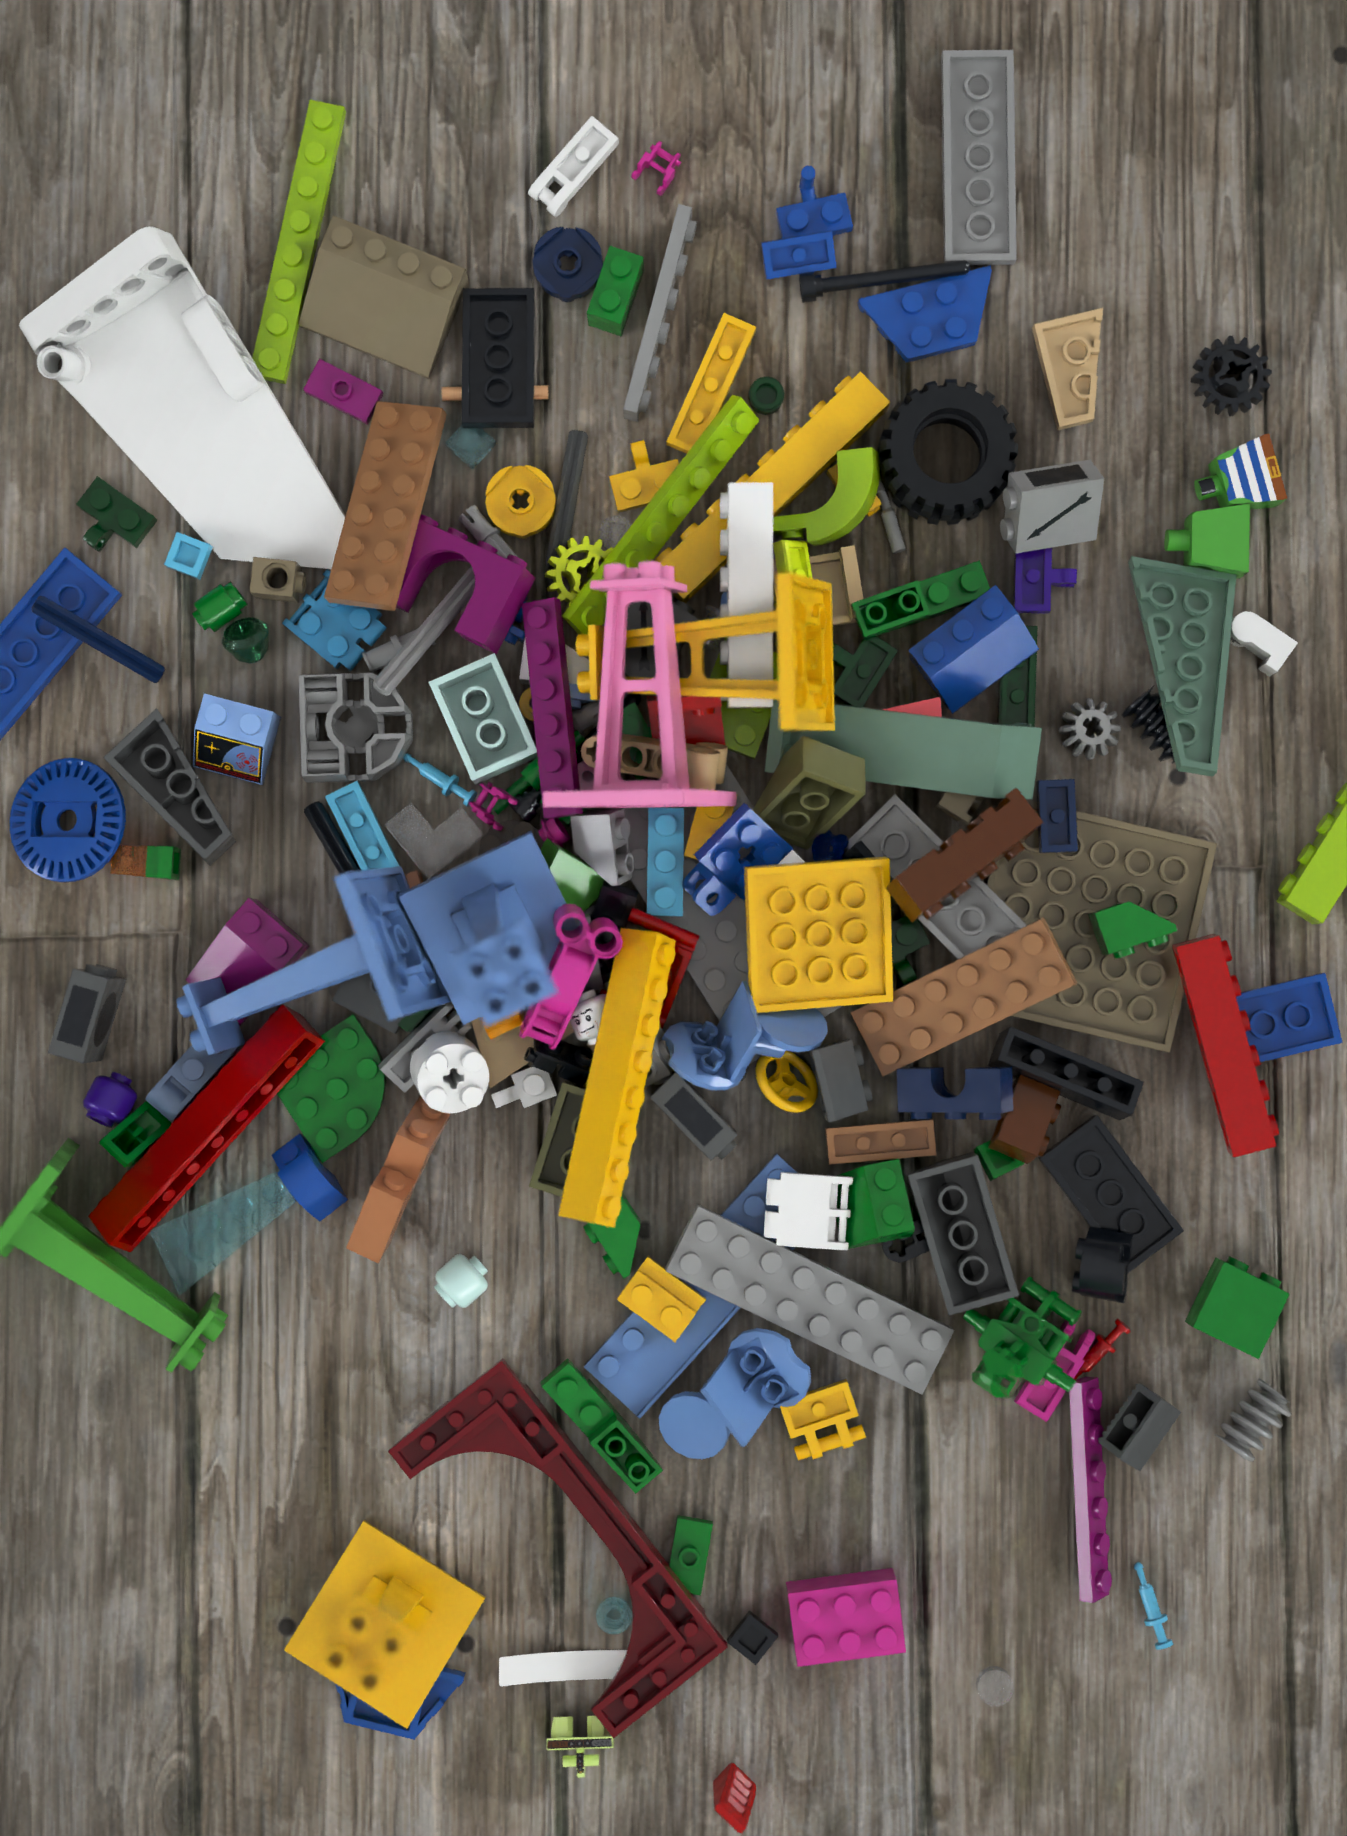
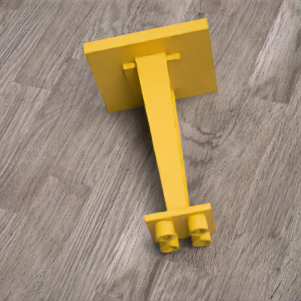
M776 573L777 611L674 624L676 643L688 642L691 647V675L688 678H679L681 696L779 700L780 730L835 731L831 583L795 573ZM588 625V634H578L576 638L577 654L579 656H589V671H580L578 673L577 687L580 693H590V700H600L605 626ZM653 627L627 630L626 649L654 645ZM778 632L779 680L709 679L706 677L704 672V644L707 640ZM626 677L628 680L652 679L647 677ZM640 691L627 693L657 695L654 691Z
M364 1520L284 1651L407 1729L486 1597Z

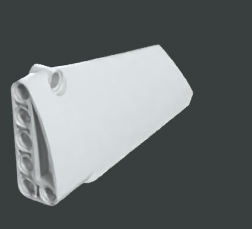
M151 226L136 231L20 321L19 327L34 353L38 355L37 367L39 372L46 378L57 380L84 407L199 536L213 547L212 550L220 559L253 562V557L296 561L302 567L332 568L346 515L226 313L212 296L207 295L170 233ZM62 358V367L59 370L58 363L59 360Z

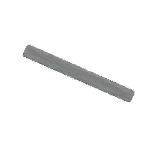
M472 566L375 678L373 687L384 696L391 694L471 599L475 587V575Z

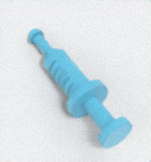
M405 754L403 760L419 768L420 775L442 788V794L446 797L453 792L464 799L463 805L467 807L470 806V801L475 800L477 792L475 790L468 792L457 785L459 782L458 776L452 775L450 777L430 763L422 764L414 759L411 754Z
M1137 1562L1134 1565V1569L1137 1571L1141 1583L1138 1590L1148 1617L1144 1620L1145 1626L1154 1627L1158 1642L1154 1644L1156 1650L1171 1647L1173 1641L1166 1638L1162 1625L1163 1622L1168 1620L1166 1614H1161L1153 1586L1147 1583L1142 1569L1143 1565Z

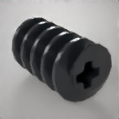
M1152 686L1124 710L1122 716L1125 718L1135 715L1136 718L1131 727L1134 729L1144 725L1145 729L1140 738L1143 740L1153 736L1155 739L1149 749L1152 751L1162 747L1164 750L1159 757V761L1171 758L1173 760L1172 763H1174V755L1162 705L1160 706L1159 692L1151 695L1150 692L1154 687Z

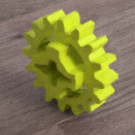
M584 536L578 545L574 538H570L567 541L568 549L562 545L555 549L559 558L551 556L547 562L554 567V570L547 571L545 577L553 579L554 583L547 590L548 592L557 591L559 595L556 598L560 599L561 602L563 600L567 602L566 609L587 584L585 582L579 588L581 575L577 572H580L589 564L587 576L591 578L600 567L598 564L599 560L603 563L613 550L611 547L603 551L601 549V539L590 545L589 537ZM576 553H586L585 557L580 561L567 559ZM562 576L567 578L570 586L569 591L563 584Z

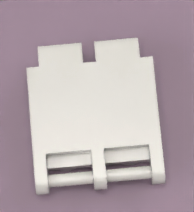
M780 1172V1179L767 1178L766 1205H777L778 1211H765L764 1237L776 1238V1246L848 1250L849 1242H845L847 1218L851 1217V1210L847 1209L849 1185H853V1177ZM838 1184H842L840 1208H837ZM836 1217H840L838 1241H834Z

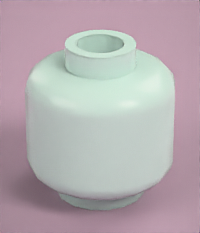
M457 1254L437 1271L435 1275L437 1284L434 1288L452 1308L456 1305L466 1308L488 1288L487 1280L484 1277L488 1270L475 1255L468 1259L462 1254Z

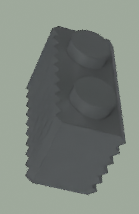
M1139 1383L1136 1384V1389L1131 1390L1132 1395L1127 1396L1128 1401L1123 1402L1124 1407L1119 1408V1413L1115 1414V1419L1111 1420V1425L1107 1426V1431L1102 1432L1103 1437L1098 1438L1102 1446L1120 1460L1141 1471L1181 1411Z

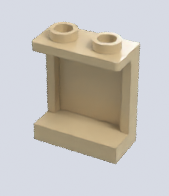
M855 545L841 547L839 552L809 556L813 579L832 584L833 626L857 623L850 605L864 598ZM773 559V611H777V567L775 559Z

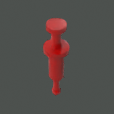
M1117 1318L1114 1321L1117 1326L1106 1338L1101 1334L1096 1336L1098 1342L1084 1356V1363L1076 1374L1075 1380L1083 1372H1090L1108 1352L1113 1354L1116 1351L1112 1344L1123 1332L1126 1334L1131 1332L1124 1322Z

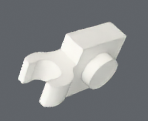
M530 1067L511 1075L514 1082L513 1086L491 1095L496 1108L518 1099L521 1100L523 1107L527 1108L557 1096V1092L548 1072Z

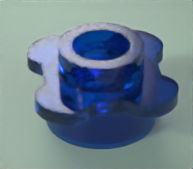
M831 830L818 835L812 843L814 861L843 860L842 856L849 844L847 836L844 834L834 835Z

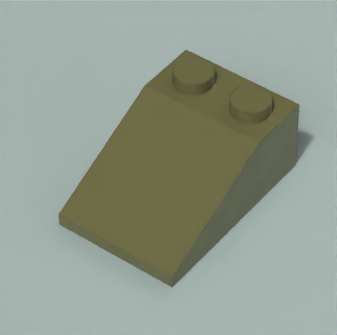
M802 736L782 757L753 811L786 842L808 850L866 794L865 759Z

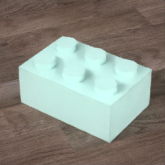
M495 653L429 681V685L468 774L475 785L537 757L536 744Z

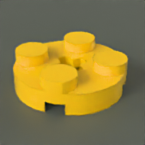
M530 465L508 466L499 470L489 481L485 495L487 513L495 527H498L501 532L509 536H516L521 539L537 534L548 526L554 516L557 501L550 479L540 469ZM517 493L519 496H522L524 493H527L529 495L527 499L529 506L525 509L522 507L515 509L513 507L515 504L512 498L513 495Z

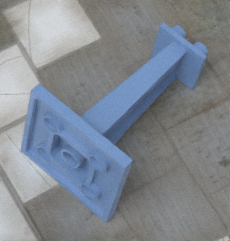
M531 831L398 894L463 1025L481 1017L485 1027L558 993L547 967L560 941L553 925V915L557 908L567 903ZM573 917L564 920L561 926L562 929L567 931L578 927Z
M402 867L352 871L334 877L355 935L228 995L221 977L182 986L185 995L177 998L178 1010L185 1018L193 1015L198 1026L197 1030L190 1033V1041L193 1048L197 1052L207 1050L208 1055L243 1046L245 1039L237 1020L367 973H371L389 1021L451 1002L398 897L399 893L410 889Z

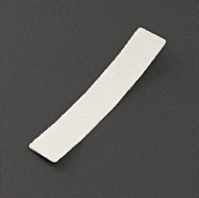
M627 1650L563 1651L500 1657L499 1685L509 1686L565 1680L613 1679Z

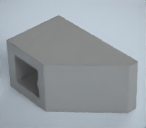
M624 808L582 811L583 814L570 816L574 852L611 886H618L633 879L634 859L629 852L628 843L630 824L628 819L625 818Z

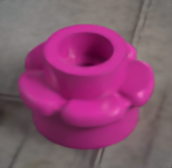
M558 818L541 819L542 828L538 830V833L543 842L548 838L563 847V843L568 841L570 836Z

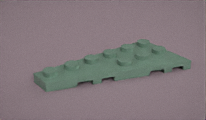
M1131 556L1128 565L1177 771L1213 777L1218 769L1237 575Z

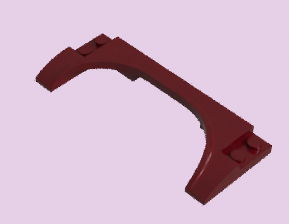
M503 1358L450 1401H446L388 1450L410 1480L435 1462L462 1453L494 1452L521 1459L535 1466L556 1482L618 1561L625 1575L633 1610L631 1638L624 1659L608 1687L591 1707L592 1712L613 1738L728 1648V1643L706 1617L704 1608L677 1577L663 1556L528 1385H524Z

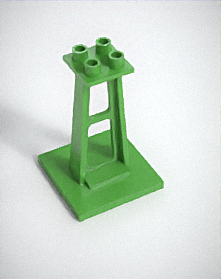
M67 1138L0 1227V1255L6 1258L12 1249L17 1247L174 1341L176 1344L171 1349L165 1369L172 1373L179 1363L192 1372L203 1357L204 1353L202 1351L207 1344L198 1338L201 1334L214 1342L226 1325L224 1321L228 1314L217 1307L220 1295L214 1292L200 1312H196L50 1199L58 1188L53 1182L80 1147L73 1140Z

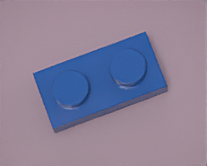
M831 230L761 242L766 279L837 268Z

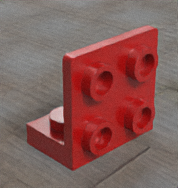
M657 695L647 696L652 738L660 739ZM681 696L685 743L696 745L698 742H710L725 745L721 697Z

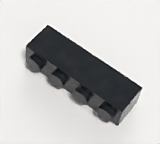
M1011 1026L999 1034L988 1064L990 1067H1012V1076L1017 1078L1021 1074L1060 1091L1059 1096L1117 1120L1133 1115L1144 1081Z

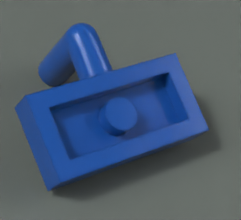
M805 166L801 171L799 184L803 202L776 208L781 238L830 230L833 236L851 232L853 223L845 192L817 199L814 189L815 169L812 166Z

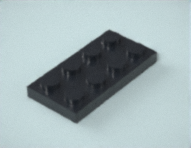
M463 288V428H534V288Z
M1093 1115L1045 1151L1042 1157H1038L1090 1227L1133 1234L1128 1273L1184 1232L1097 1115Z

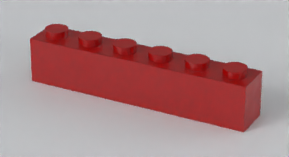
M1211 934L1173 944L1174 956L1228 1153L1234 1158L1277 1147L1274 1136L1279 1135V1129L1274 1115H1268L1265 1101H1269L1270 1096L1264 1079L1258 1080L1255 1067L1260 1066V1059L1255 1045L1249 1046L1246 1032L1251 1031V1026L1246 1011L1239 1010L1236 997L1241 996V989L1236 975L1230 976L1227 962L1232 961V956L1227 941H1221L1219 935Z

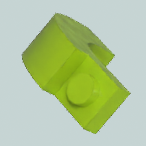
M873 447L837 451L838 481L829 501L821 508L809 513L773 517V533L782 536V540H800L804 538L803 533H806L807 542L813 546H819L838 540L851 532L864 519L875 500L880 480L879 452Z

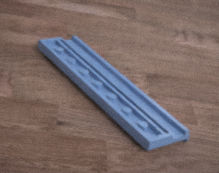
M776 1153L722 1212L721 1216L764 1236L765 1211H778L777 1205H766L767 1178L780 1179V1172H798ZM785 1246V1247H787V1248H789V1249H791V1250H794V1249H795V1247ZM681 1279L706 1297V1301L699 1308L676 1342L632 1311L584 1364V1368L640 1419L741 1307Z

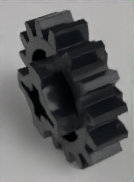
M1228 336L1224 345L1219 339H1216L1211 344V349L1205 347L1199 354L1201 359H1197L1192 367L1199 371V373L1193 375L1191 382L1200 384L1194 395H1204L1206 397L1202 405L1204 408L1213 403L1216 405L1215 414L1219 415L1224 408H1227L1229 416H1234L1238 412V408L1243 413H1246L1252 408L1251 403L1257 405L1263 399L1261 393H1265L1270 387V384L1263 380L1272 374V370L1263 369L1262 365L1269 358L1268 356L1258 357L1256 355L1260 348L1258 344L1249 349L1246 347L1247 338L1244 337L1239 344H1235L1233 336ZM1214 361L1213 368L1215 373L1213 377L1209 378L1210 365ZM1226 373H1227L1228 375H1232V374H1235V375H1236V374H1238V373H1241V374L1237 377V379H1235L1234 377H1231V378H1229V379H1228V378H1224V379L1221 380V378H1222ZM1253 374V384L1250 391H1248L1250 387L1248 378Z

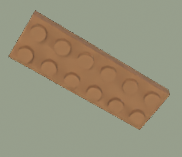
M377 401L324 598L329 603L389 611L396 610L447 416L443 408Z
M1043 917L894 990L893 1002L866 1004L852 1011L851 1015L882 1076H885L1076 985L1077 981Z

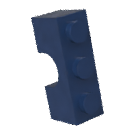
M944 1067L897 1069L898 1112H911V1119H932V1113H944L945 1119L952 1120L967 1119L966 1113H979L980 1120L1001 1119V1113L1013 1111L1012 1067H975L965 1069V1086L959 1095H955L947 1089L944 1082Z

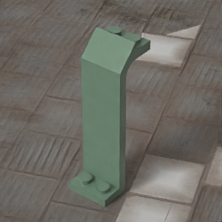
M773 699L765 772L774 773L784 754L802 736H806L865 759V781L988 798H1005L1008 793L1017 787L1025 799L1033 800L1042 728L1032 727V724L1020 722L1015 724H996L834 704L835 731L780 730L779 700Z

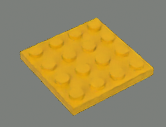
M873 857L744 867L748 985L757 1013L893 1002L891 895L886 889L890 884V858Z

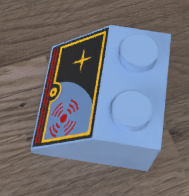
M204 693L194 728L193 767L263 785L281 717L269 710Z

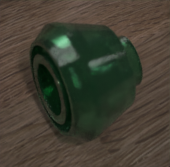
M254 617L239 619L225 629L221 640L222 645L238 661L249 664L256 663L268 651L269 627L264 621Z

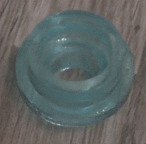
M609 1597L603 1600L596 1612L598 1626L604 1632L612 1635L624 1632L632 1621L631 1607L624 1599L619 1597ZM612 1609H616L621 1613V1617L617 1620H612L608 1617L607 1613Z

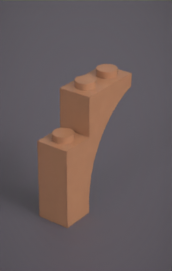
M421 1095L419 1096L396 1133L385 1163L369 1189L346 1249L379 1264L392 1241L408 1201L451 1113H443L430 1108Z

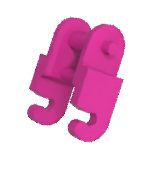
M658 141L656 145H651L650 149L652 151L650 154L648 152L644 153L637 164V170L633 171L631 178L637 180L644 168L652 166L664 174L663 184L657 189V194L662 196L675 177V166L679 167L681 164L679 161L681 154L671 155L661 148L662 142ZM657 155L669 162L666 169L654 162Z
M481 782L480 786L483 790L476 802L470 801L469 805L473 808L472 811L477 813L476 816L486 824L492 825L495 830L501 831L503 826L494 820V815L491 813L498 799H507L513 805H517L518 800L505 790L495 786L492 787L493 784L491 782L487 784ZM490 793L494 797L487 809H485L482 805Z

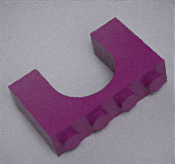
M421 514L396 608L409 613L426 578L440 565L452 561L467 562L471 564L474 571L475 587L472 597L454 631L468 642L497 655L536 579L526 569L528 563L512 554H508L507 558L497 555L498 550L483 541L479 540L477 545L468 542L467 535L452 527H449L447 532L437 528L438 522Z

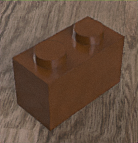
M1020 1074L1013 1081V1111L1001 1113V1119L997 1121L988 1148L1026 1164H1029L1038 1156L1042 1157L1050 1140V1137L1045 1135L1049 1123L1052 1125L1055 1123L1061 1109V1105L1057 1103L1060 1091Z

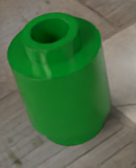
M230 581L224 586L219 584L193 604L197 610L192 615L204 630L210 627L216 632L242 614L241 609L248 604Z

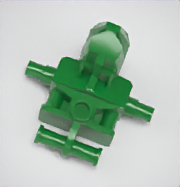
M1029 1276L1020 1291L1022 1293L1026 1292L1042 1303L1036 1312L1015 1297L1006 1299L1009 1303L997 1320L990 1319L986 1315L983 1316L974 1309L966 1311L963 1319L982 1334L978 1344L980 1348L986 1351L982 1355V1360L977 1369L972 1372V1381L996 1398L1002 1399L1011 1398L1023 1379L1036 1386L1043 1385L1047 1380L1053 1385H1058L1068 1393L1072 1390L1076 1380L1056 1365L1058 1362L1055 1358L1066 1341L1071 1342L1073 1337L1048 1321L1047 1318L1053 1311L1068 1321L1070 1326H1073L1081 1316L1082 1311L1076 1310L1061 1300L1058 1292L1055 1290L1052 1292L1048 1291ZM1006 1379L1010 1381L1009 1386L1004 1384L1002 1380Z

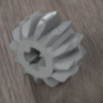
M1092 698L1085 700L1084 708L1078 702L1071 705L1073 714L1065 712L1061 717L1069 725L1059 727L1058 731L1061 734H1069L1070 736L1062 742V745L1068 747L1074 743L1076 746L1072 755L1078 757L1085 749L1087 760L1094 759L1096 751L1101 756L1107 755L1108 748L1106 744L1115 746L1118 743L1116 737L1110 733L1121 731V725L1110 723L1111 720L1117 717V712L1113 711L1106 715L1104 711L1107 708V703L1104 701L1095 709ZM1092 722L1094 724L1092 730L1096 733L1088 737L1085 734L1087 728L1083 725Z

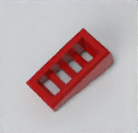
M730 1763L713 1781L714 1810L738 1833L742 1834L747 1828L756 1795V1784L734 1763Z

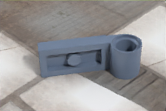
M191 1045L152 1088L145 1100L172 1123L194 1101V1098L240 1047L208 1055L207 1050L197 1052Z

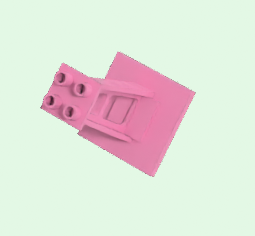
M639 562L638 568H626L625 564H604V580L590 581V589L607 593L593 791L543 792V807L603 809L737 806L736 792L695 790L689 788L671 594L687 592V585L674 581V567L661 566L660 562ZM634 602H649L652 607L656 675L652 679L628 680L625 677L627 610L629 605ZM654 691L658 697L663 774L659 780L624 781L620 775L624 696L628 692Z

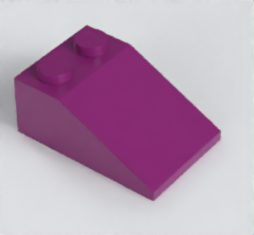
M248 898L224 925L186 978V981L194 983L221 977L228 995L297 962L310 945L257 899ZM248 1017L237 1020L239 1026H241Z

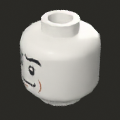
M594 989L582 993L570 1019L571 1026L578 1040L588 1041L589 1045L596 1044L606 994L596 995Z

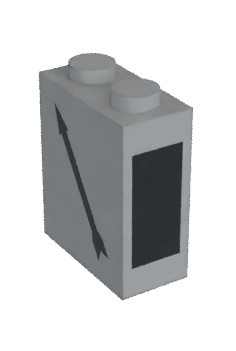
M1091 460L1010 472L1008 474V485L1003 490L1005 517L1000 522V532L1003 540L1008 541L1015 553L1097 539L1104 477Z

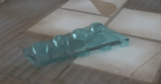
M280 1170L150 1231L179 1296L297 1202L279 1178L277 1172Z

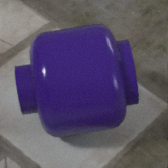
M112 1072L110 1077L97 1076L83 1101V1107L88 1111L86 1116L109 1128H112L114 1124H120L128 1117L137 1099V1093L129 1087L132 1080L116 1072Z

